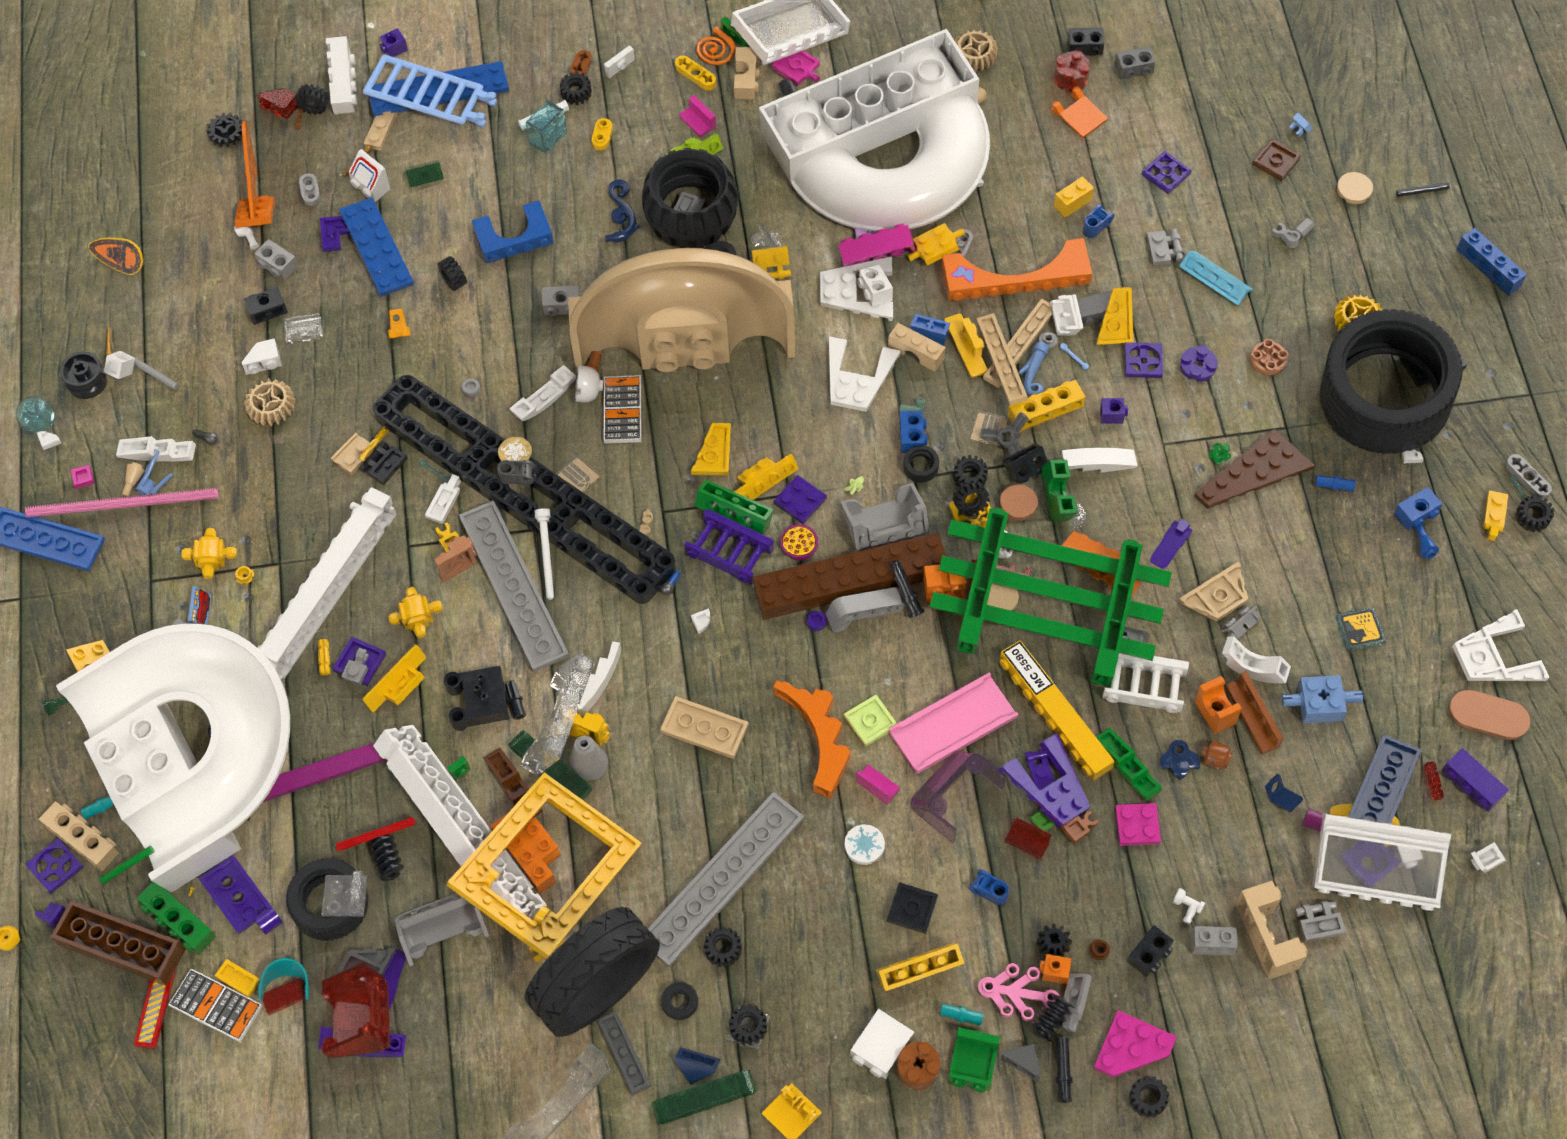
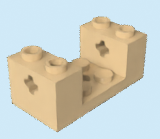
M1273 881L1242 890L1235 904L1268 979L1299 970L1307 957L1306 946L1300 942L1298 937L1275 945V937L1271 931H1268L1265 916L1274 913L1281 900L1280 889L1274 885Z

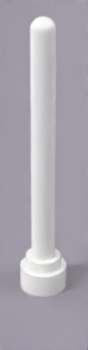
M544 508L535 510V519L540 523L546 598L552 600L554 598L547 526L550 518V509Z

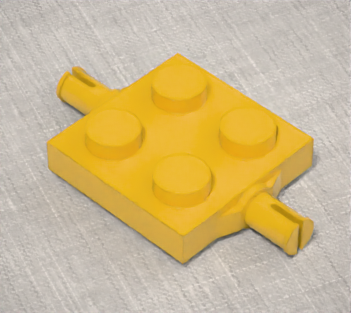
M945 223L913 238L917 251L909 254L908 258L911 262L921 257L928 266L942 259V255L958 251L959 247L956 239L965 235L963 228L952 232Z

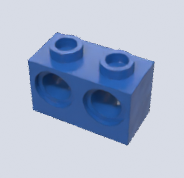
M900 411L901 453H906L914 446L927 445V434H924L923 429H926L927 423L926 418H923L922 411Z

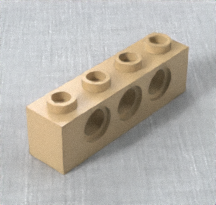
M55 801L39 818V821L77 853L103 871L119 854L115 849L116 843L108 837L106 839L100 836L102 833L96 827H88L86 825L87 821L79 814L75 817L70 807L66 804L61 806ZM69 821L66 826H62L64 822ZM84 832L81 837L76 838L79 833ZM98 843L96 848L91 849L94 844Z

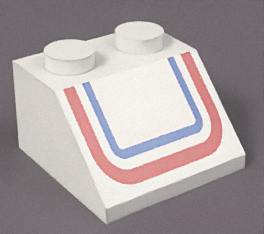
M362 149L359 150L349 170L350 183L354 188H359L366 198L373 197L374 202H376L391 190L386 170Z

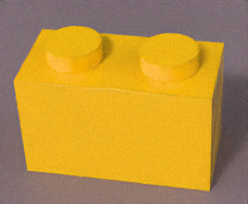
M1082 176L1055 194V209L1066 218L1092 201L1094 187Z

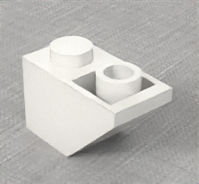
M275 339L258 342L254 345L242 361L246 375L282 366Z

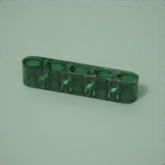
M521 730L508 744L516 755L539 774L546 773L580 799L584 800L593 791L588 782L524 730Z
M743 1070L657 1099L651 1103L657 1124L664 1125L747 1097L757 1092L751 1071Z

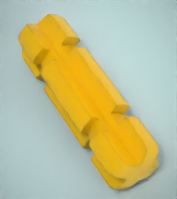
M319 639L317 642L319 648V673L321 676H328L330 674L329 642L327 639Z

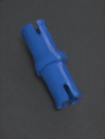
M1317 475V487L1333 488V491L1340 489L1354 492L1356 480L1339 478V476Z

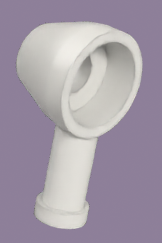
M234 226V230L239 237H247L251 250L259 247L251 226L241 228Z

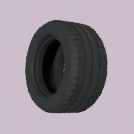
M322 858L303 866L293 876V880L290 881L287 889L286 905L294 923L305 935L316 940L333 941L334 939L337 940L347 936L348 933H352L362 923L369 904L368 892L361 876L350 864L339 859ZM329 881L339 882L347 886L349 891L347 903L337 914L322 918L308 913L307 900L314 888Z

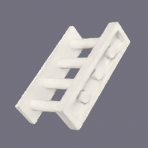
M1119 653L1111 687L1104 689L1102 699L1111 703L1122 702L1163 709L1170 713L1181 712L1184 701L1177 700L1180 677H1186L1189 662L1154 656L1153 661ZM1121 667L1133 669L1130 692L1118 690ZM1142 670L1153 673L1150 695L1138 693ZM1162 673L1172 676L1169 698L1158 697L1160 675Z

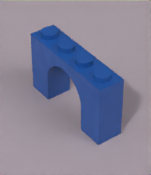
M540 200L523 205L528 228L524 234L517 238L507 239L499 236L494 231L489 215L472 220L473 229L486 264L554 244L552 232Z

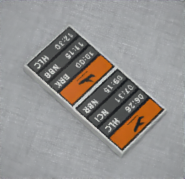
M641 375L604 377V443L641 442Z
M190 969L168 1004L171 1008L240 1043L263 1007L262 1004L193 969Z

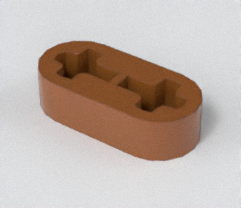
M581 50L576 54L570 67V73L573 72V75H575V72L579 71V75L583 73L584 77L586 76L592 64V57L589 51Z

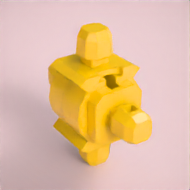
M207 528L204 537H200L199 541L194 540L193 549L184 548L181 555L184 560H194L195 566L202 570L204 579H212L215 570H219V566H225V558L228 560L237 557V549L234 547L225 548L223 540H219V537H216L215 529Z
M414 587L406 589V598L402 600L403 603H398L399 613L397 611L391 613L388 616L391 625H397L402 622L406 629L414 631L417 638H423L426 636V628L429 626V622H434L432 613L441 612L443 605L439 600L429 603L426 596H421Z

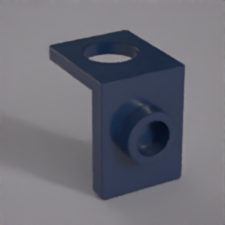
M1278 773L1265 785L1270 802L1290 813L1303 801L1302 796L1284 787L1281 776ZM1277 782V788L1272 792V786Z

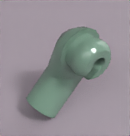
M917 398L916 403L912 406L901 404L900 411H923L926 407V401L924 398Z

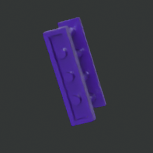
M706 509L703 514L706 526L694 545L687 541L685 542V553L690 558H697L737 577L743 583L753 584V573L751 570L762 553H772L774 540ZM717 529L722 534L711 552L702 549L701 546L711 530ZM732 536L738 539L739 542L728 560H725L717 555L727 539ZM749 544L756 549L746 566L742 568L735 565L734 563L745 545Z

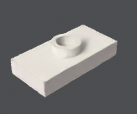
M628 46L604 63L605 75L611 78L635 60L634 49Z

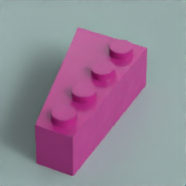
M904 224L895 225L890 230L886 228L880 229L872 235L870 233L862 234L859 236L860 238L854 240L847 238L838 244L845 267L870 261L869 259L878 260L887 258V255L899 257L906 251H910V254L916 251L911 230L908 225Z

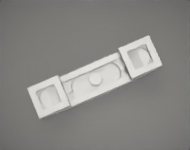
M561 366L550 375V381L529 398L520 399L509 408L510 411L521 421L536 416L553 404L576 379V375L566 366Z

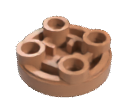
M1265 339L1263 342L1255 345L1250 355L1252 367L1264 375H1276L1282 372L1288 360V352L1272 339Z
M1015 484L1007 487L1002 492L1000 508L1009 513L1008 520H1025L1036 513L1038 498L1030 487Z

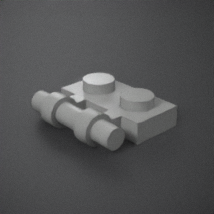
M1177 229L1170 230L1171 236H1166L1165 231L1147 232L1146 237L1153 266L1171 264V258H1176L1177 262L1183 261L1184 251L1180 246L1181 238L1177 233ZM1173 244L1174 249L1169 250L1168 245Z
M1325 900L1320 901V904H1305L1300 908H1295V915L1297 917L1304 915L1306 918L1299 921L1304 942L1345 935L1346 929L1340 912L1334 914L1331 912V910L1337 909L1336 901L1328 902ZM1322 912L1324 916L1314 917L1313 913Z

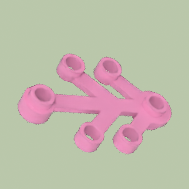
M1014 963L1009 964L1006 970L997 977H985L979 982V993L985 998H991L1000 1009L1001 1015L1005 1018L1012 1016L1013 1007L1005 1003L999 994L1007 995L1021 1013L1024 1021H1031L1034 1017V1011L1032 1008L1027 1007L1021 998L1042 1001L1044 1006L1049 1008L1046 1002L1051 1000L1047 996L1052 994L1059 995L1055 990H1047L1044 993L1021 989L1031 981L1038 980L1040 972L1036 967L1029 968L1026 975L1010 986L1001 985L1010 977L1014 978L1018 975L1019 967ZM1015 968L1016 973H1010L1009 969ZM1034 971L1037 973V976L1032 977L1029 973ZM991 984L993 988L991 990H987L985 988V985ZM1009 1008L1011 1012L1006 1014L1003 1012V1009ZM1029 1011L1031 1017H1026L1024 1012Z

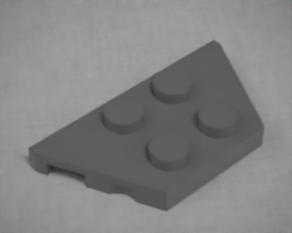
M395 949L348 951L329 988L355 1022L359 1023L396 953Z

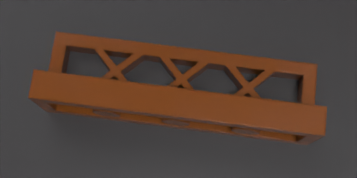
M1245 671L1240 674L1239 680L1226 684L1225 689L1234 704L1239 703L1242 707L1240 716L1261 755L1280 748L1284 738L1248 673Z

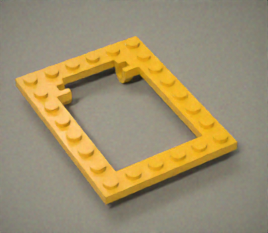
M543 773L451 877L446 886L544 958L548 959L638 850L641 842L549 775ZM548 801L610 846L611 849L557 914L543 905L534 919L531 920L490 889L493 882H496L501 875L491 865Z

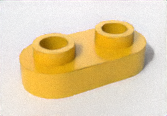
M602 118L595 123L592 146L596 150H605L609 146L613 131L612 122L609 119Z

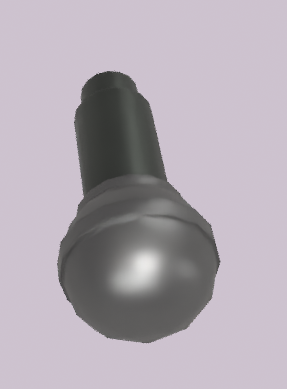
M195 429L192 431L193 435L204 439L209 445H214L218 441V436L214 432L206 433Z

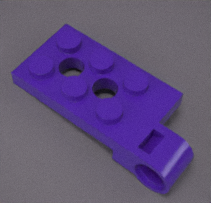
M234 855L199 878L238 934L254 923H257L266 935L283 923ZM233 879L231 886L223 887L224 880ZM237 894H243L244 898L241 902L233 901Z

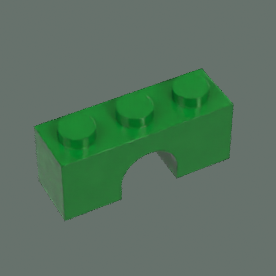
M1050 460L1041 468L1051 521H1069L1077 514L1074 495H1067L1066 483L1071 477L1068 461Z

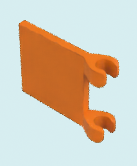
M1079 87L1072 89L1071 97L1077 100L1074 104L1064 110L1062 105L1056 101L1052 104L1053 107L1051 108V111L1060 116L1081 138H1084L1108 120L1084 96Z

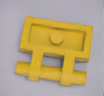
M787 246L751 250L753 263L760 266L766 272L767 267L777 266V271L768 272L774 279L782 280L784 277H791L790 270H783V265H790Z

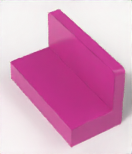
M695 95L690 97L689 108L681 112L679 117L699 137H702L716 127V116Z
M869 764L862 772L858 770L856 773V782L887 805L900 791L898 785Z

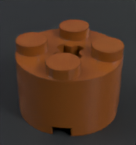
M913 1042L906 1045L898 1056L897 1074L900 1081L905 1086L914 1090H925L935 1083L940 1070L938 1052L928 1042ZM918 1063L919 1065H922V1068L919 1069V1067L915 1066V1064Z

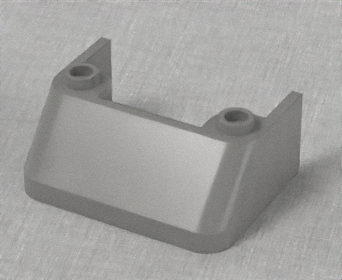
M457 893L402 913L395 918L398 937L409 966L414 965L412 958L417 959L424 955L427 946L466 931V934L477 936L481 933H484L485 937L489 936L481 911Z

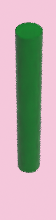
M148 846L99 878L100 882L103 885L153 854L155 852L154 848Z

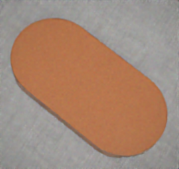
M1460 691L1455 694L1449 704V713L1459 726L1506 740L1518 739L1527 732L1530 726L1529 714L1520 704L1477 691Z

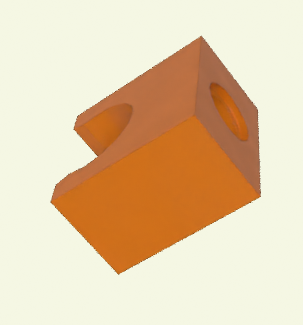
M1222 676L1200 685L1194 701L1214 734L1235 725L1242 710L1239 703L1232 705L1227 699L1224 691L1225 680ZM1212 707H1218L1221 711H1215Z

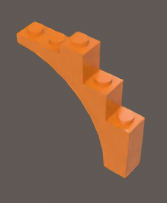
M776 680L773 686L774 695L797 709L809 723L816 737L820 760L818 772L813 783V792L832 799L851 759V751L846 746L836 745L842 733V723L837 718L828 717L834 704V696L827 690L815 689L813 695H811L805 689L799 690L788 682Z

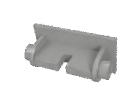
M1245 606L1238 612L1239 616L1228 620L1225 623L1226 627L1221 632L1227 631L1229 633L1228 637L1234 636L1236 639H1239L1247 631L1243 624L1247 629H1250L1259 621L1260 614L1257 611L1254 612L1257 606Z

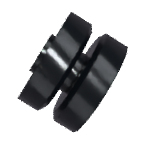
M82 351L73 353L61 365V377L73 396L79 399L94 398L105 389L107 375L104 373V369L96 355Z

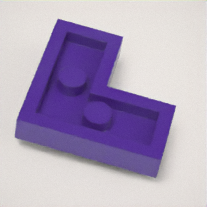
M342 216L320 218L323 252L341 250L340 235L350 234Z

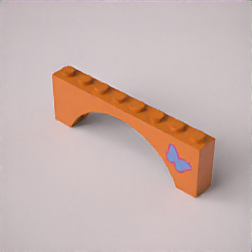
M1084 238L1066 240L1062 251L1051 263L1039 270L1021 275H1000L987 272L971 264L961 253L942 255V270L949 301H960L969 298L977 299L985 296L994 297L1002 294L1032 292L1035 290H1050L1051 288L1060 287L1067 288L1076 285L1084 286L1090 284L1092 278V270Z

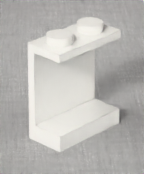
M878 1009L852 1047L850 1056L853 1057L852 1060L860 1066L864 1064L870 1068V1072L876 1077L880 1078L882 1076L886 1079L900 1051L906 1044H910L914 1031Z

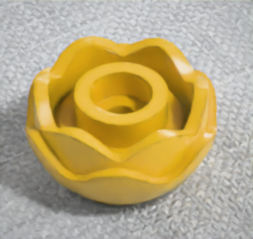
M8 925L0 928V949L10 951L17 946L20 936L17 928Z

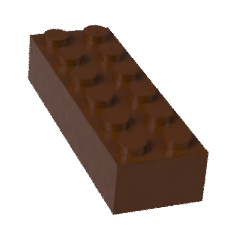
M72 900L51 935V938L61 947L167 986L186 950L179 940Z

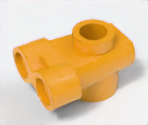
M389 310V339L410 336V328L406 325L403 310ZM395 315H399L400 317L399 321L397 322L393 320V317Z

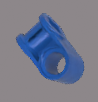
M1099 204L1085 218L1083 234L1088 238L1096 237L1105 227L1111 224L1115 214L1107 212Z
M979 869L975 881L968 887L969 890L996 905L1005 904L1009 895L1008 885L987 871ZM997 890H1001L1004 892V894L998 896L994 892Z

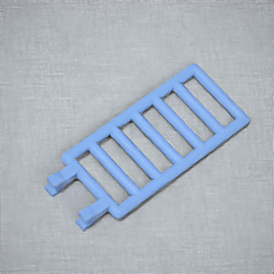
M388 55L381 56L363 89V93L368 96L461 125L465 124L466 120L480 127H484L487 122L484 120L485 113L472 112L477 99L494 107L497 103V99H495L496 93L482 91L483 86L481 84ZM386 62L394 64L395 66L381 92L372 90ZM401 68L410 69L411 71L397 97L388 95ZM417 73L426 74L427 76L413 102L404 100ZM433 77L442 79L429 107L420 105ZM449 82L458 84L444 112L436 110L435 108ZM465 87L474 89L461 117L452 115L451 113Z

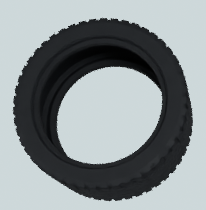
M1397 309L1376 310L1365 315L1362 314L1348 322L1337 333L1331 343L1320 386L1321 407L1325 417L1328 418L1329 424L1346 441H1350L1351 444L1357 445L1361 449L1365 448L1367 451H1375V453L1396 454L1407 450L1412 451L1433 440L1441 432V429L1444 428L1449 419L1462 380V360L1453 339L1436 322L1430 321L1429 318L1422 317L1418 313L1414 314V312H1406L1401 309L1400 311ZM1378 354L1400 356L1415 363L1424 371L1431 382L1434 394L1427 401L1412 408L1401 410L1381 408L1367 402L1357 394L1348 380L1346 371L1354 363L1368 356Z

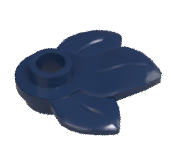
M1175 740L1169 745L1168 751L1162 754L1160 767L1161 769L1171 767L1173 774L1181 780L1187 775L1189 768L1195 770L1200 768V760L1194 751L1189 750L1186 742ZM1177 746L1182 748V753L1176 751Z

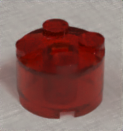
M1079 50L1058 56L1054 74L1055 84L1062 90L1063 88L1069 90L1068 92H1072V89L1075 87H1079L1082 90L1089 79L1090 62L1088 58Z

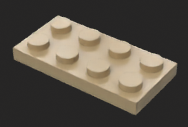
M675 696L660 732L734 759L749 726V722Z

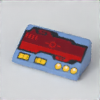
M196 586L192 588L188 622L189 624L208 625L211 595Z

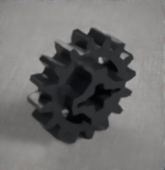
M222 113L220 117L216 115L215 120L210 119L211 124H207L208 129H206L209 140L213 141L214 145L219 143L220 147L224 144L229 147L230 143L236 145V140L241 141L242 119H239L238 115L232 116V113L228 115Z

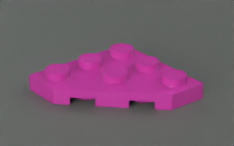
M1118 1010L1093 1069L1114 1078L1127 1071L1136 1070L1149 1065V1063L1166 1059L1171 1053L1177 1036Z

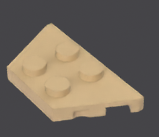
M1240 563L1233 564L1179 598V603L1216 622L1247 603L1248 595L1244 588L1245 582L1241 575Z

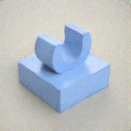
M1299 113L1293 117L1296 122L1290 125V129L1293 131L1296 127H1299V130L1296 132L1298 136H1301L1304 130L1307 133L1313 130V127Z

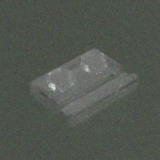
M320 312L284 318L287 344L323 338Z

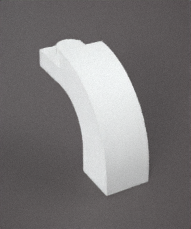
M1234 636L1227 637L1222 654L1227 658L1226 665L1239 674L1246 671L1251 679L1260 682L1286 683L1291 666L1281 656L1268 657L1255 654L1247 650Z

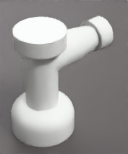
M1181 888L1178 889L1172 902L1176 905L1184 903L1189 906L1183 922L1188 925L1191 924V919L1196 912L1201 913L1205 904L1203 901L1198 902L1186 896L1185 890Z

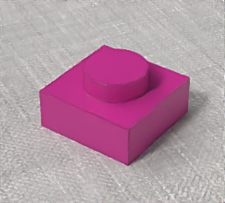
M90 465L71 469L76 489L95 484Z

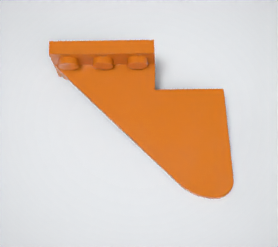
M242 121L248 198L238 201L234 221L236 228L272 224L275 207L274 196L264 195L259 198L257 196L255 183L258 171L247 121Z

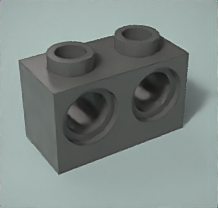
M1150 46L1117 52L1115 66L1120 79L1152 74L1154 72L1155 59Z

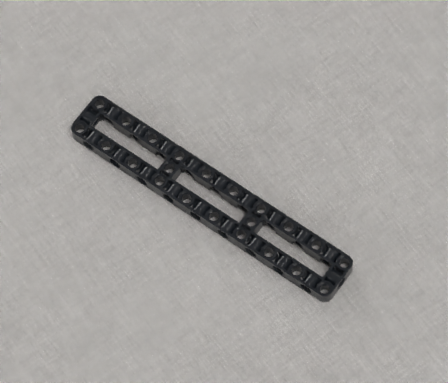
M402 375L374 403L373 412L376 421L380 425L385 426L387 430L449 473L459 476L462 482L488 500H494L498 507L541 536L540 523L535 519V510L540 509L538 504L522 493L519 494L511 489L509 484L502 483L493 473L490 474L485 471L493 461L498 464L501 462L498 449L501 443L505 441L503 437L411 375ZM411 403L471 444L472 447L466 454H461L453 449L451 444L438 435H433L422 424L401 412ZM530 457L529 461H532L535 467L532 470L534 481L529 485L559 505L550 513V518L547 522L549 542L639 604L648 603L660 590L661 585L666 583L675 572L674 555ZM580 519L649 568L643 574L636 575L627 569L625 564L609 553H604L597 548L596 544L580 533H575L571 528ZM610 569H615L614 572H608ZM639 590H646L643 593L638 592Z

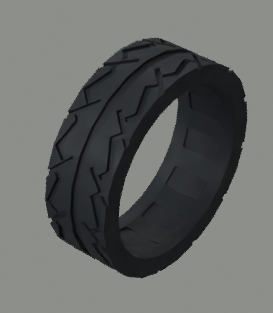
M617 907L609 910L580 928L548 957L533 976L532 981H530L525 991V1001L554 1036H569L585 1028L605 1014L606 1011L618 1003L638 983L658 955L660 948L659 940L655 938L646 926H643L642 921L630 908Z

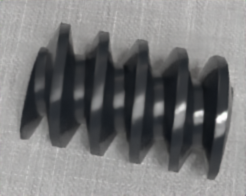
M393 836L376 837L368 843L371 846L370 850L373 853L374 860H376L375 864L378 867V873L381 874L380 879L382 881L396 879L400 876V871L404 869L403 864H399L402 861L401 857H396L399 855V851L394 850L397 845L396 843H391L394 841Z
M1056 994L1051 995L1054 1002L1048 1000L1046 1002L1049 1009L1041 1008L1045 1015H1036L1039 1023L1031 1022L1034 1031L1049 1042H1051L1048 1034L1056 1035L1053 1028H1061L1058 1021L1066 1022L1063 1014L1071 1015L1068 1007L1075 1008Z

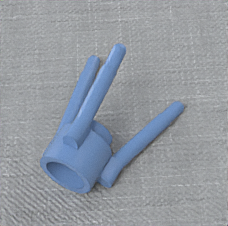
M159 450L155 452L152 460H149L141 481L135 489L142 496L146 495L148 497V494L155 495L173 476L170 473L156 487L153 486L155 483L148 478L160 453Z

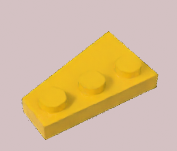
M1132 287L1112 288L1096 342L1097 345L1133 343Z
M731 423L711 424L704 440V445L701 451H699L695 465L691 469V475L729 476Z

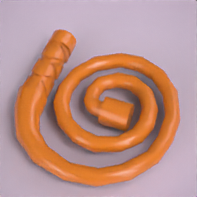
M716 26L713 32L730 46L731 52L724 60L710 61L705 57L718 59L725 54V43L721 39L712 36L699 40L696 45V52L701 60L711 65L727 63L736 52L733 39ZM710 40H712V42H707V43H705V44L703 45V47H702L703 55H702L701 52H700V46H701V44L704 43L705 41H710ZM713 41H717L722 45V52L718 55H714L718 50V45ZM712 45L713 47L710 48L707 53L706 47Z

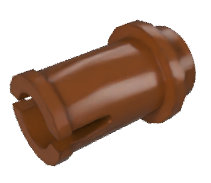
M592 351L589 362L585 366L592 367L599 372L602 354L598 351Z

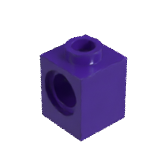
M398 28L380 36L381 44L379 46L383 54L386 53L388 56L395 57L408 51L406 40Z
M1102 398L1100 404L1101 424H1123L1125 416H1128V405H1125L1124 398Z

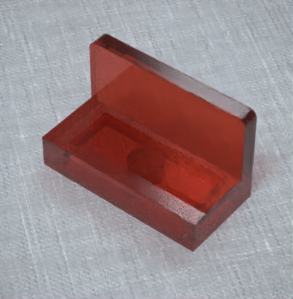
M1015 817L1005 842L1041 860L1050 844L1052 835Z

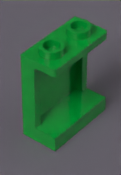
M958 1027L948 1082L958 1088L968 1086L977 1092L990 1091L1000 1036Z

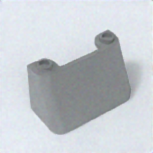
M913 483L898 488L896 491L897 500L861 509L857 500L850 499L841 502L842 512L857 552L929 534L927 509Z

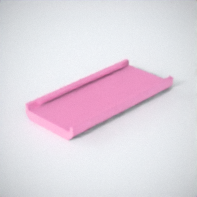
M989 672L889 728V733L914 772L919 774L1018 718L1019 714L1014 711L991 678Z

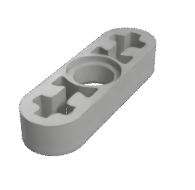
M1518 454L1509 456L1505 464L1506 469L1532 495H1536V498L1539 495L1542 496V500L1548 498L1552 491L1551 485L1522 456ZM1524 474H1531L1533 480H1526Z

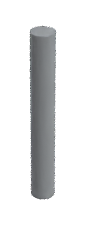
M135 358V366L173 390L178 389L179 384L138 358Z

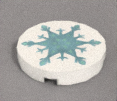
M862 824L855 826L845 837V851L849 858L857 864H872V862L879 860L884 853L885 840L883 834L871 825Z

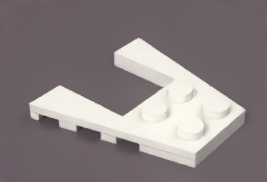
M892 257L820 272V305L842 311L843 309L851 310L856 314H860V312L870 314L871 317L875 318L880 316L893 321V302L872 307L870 302H857L856 276H859V270L880 265L886 276H892Z
M829 337L831 405L867 412L879 388L883 385L888 373L894 367L895 361L900 357L901 350L883 347L875 377L840 371L847 340Z
M1517 609L1453 644V650L1468 681H1547L1549 679L1542 660L1506 669L1491 638L1523 630L1525 625Z

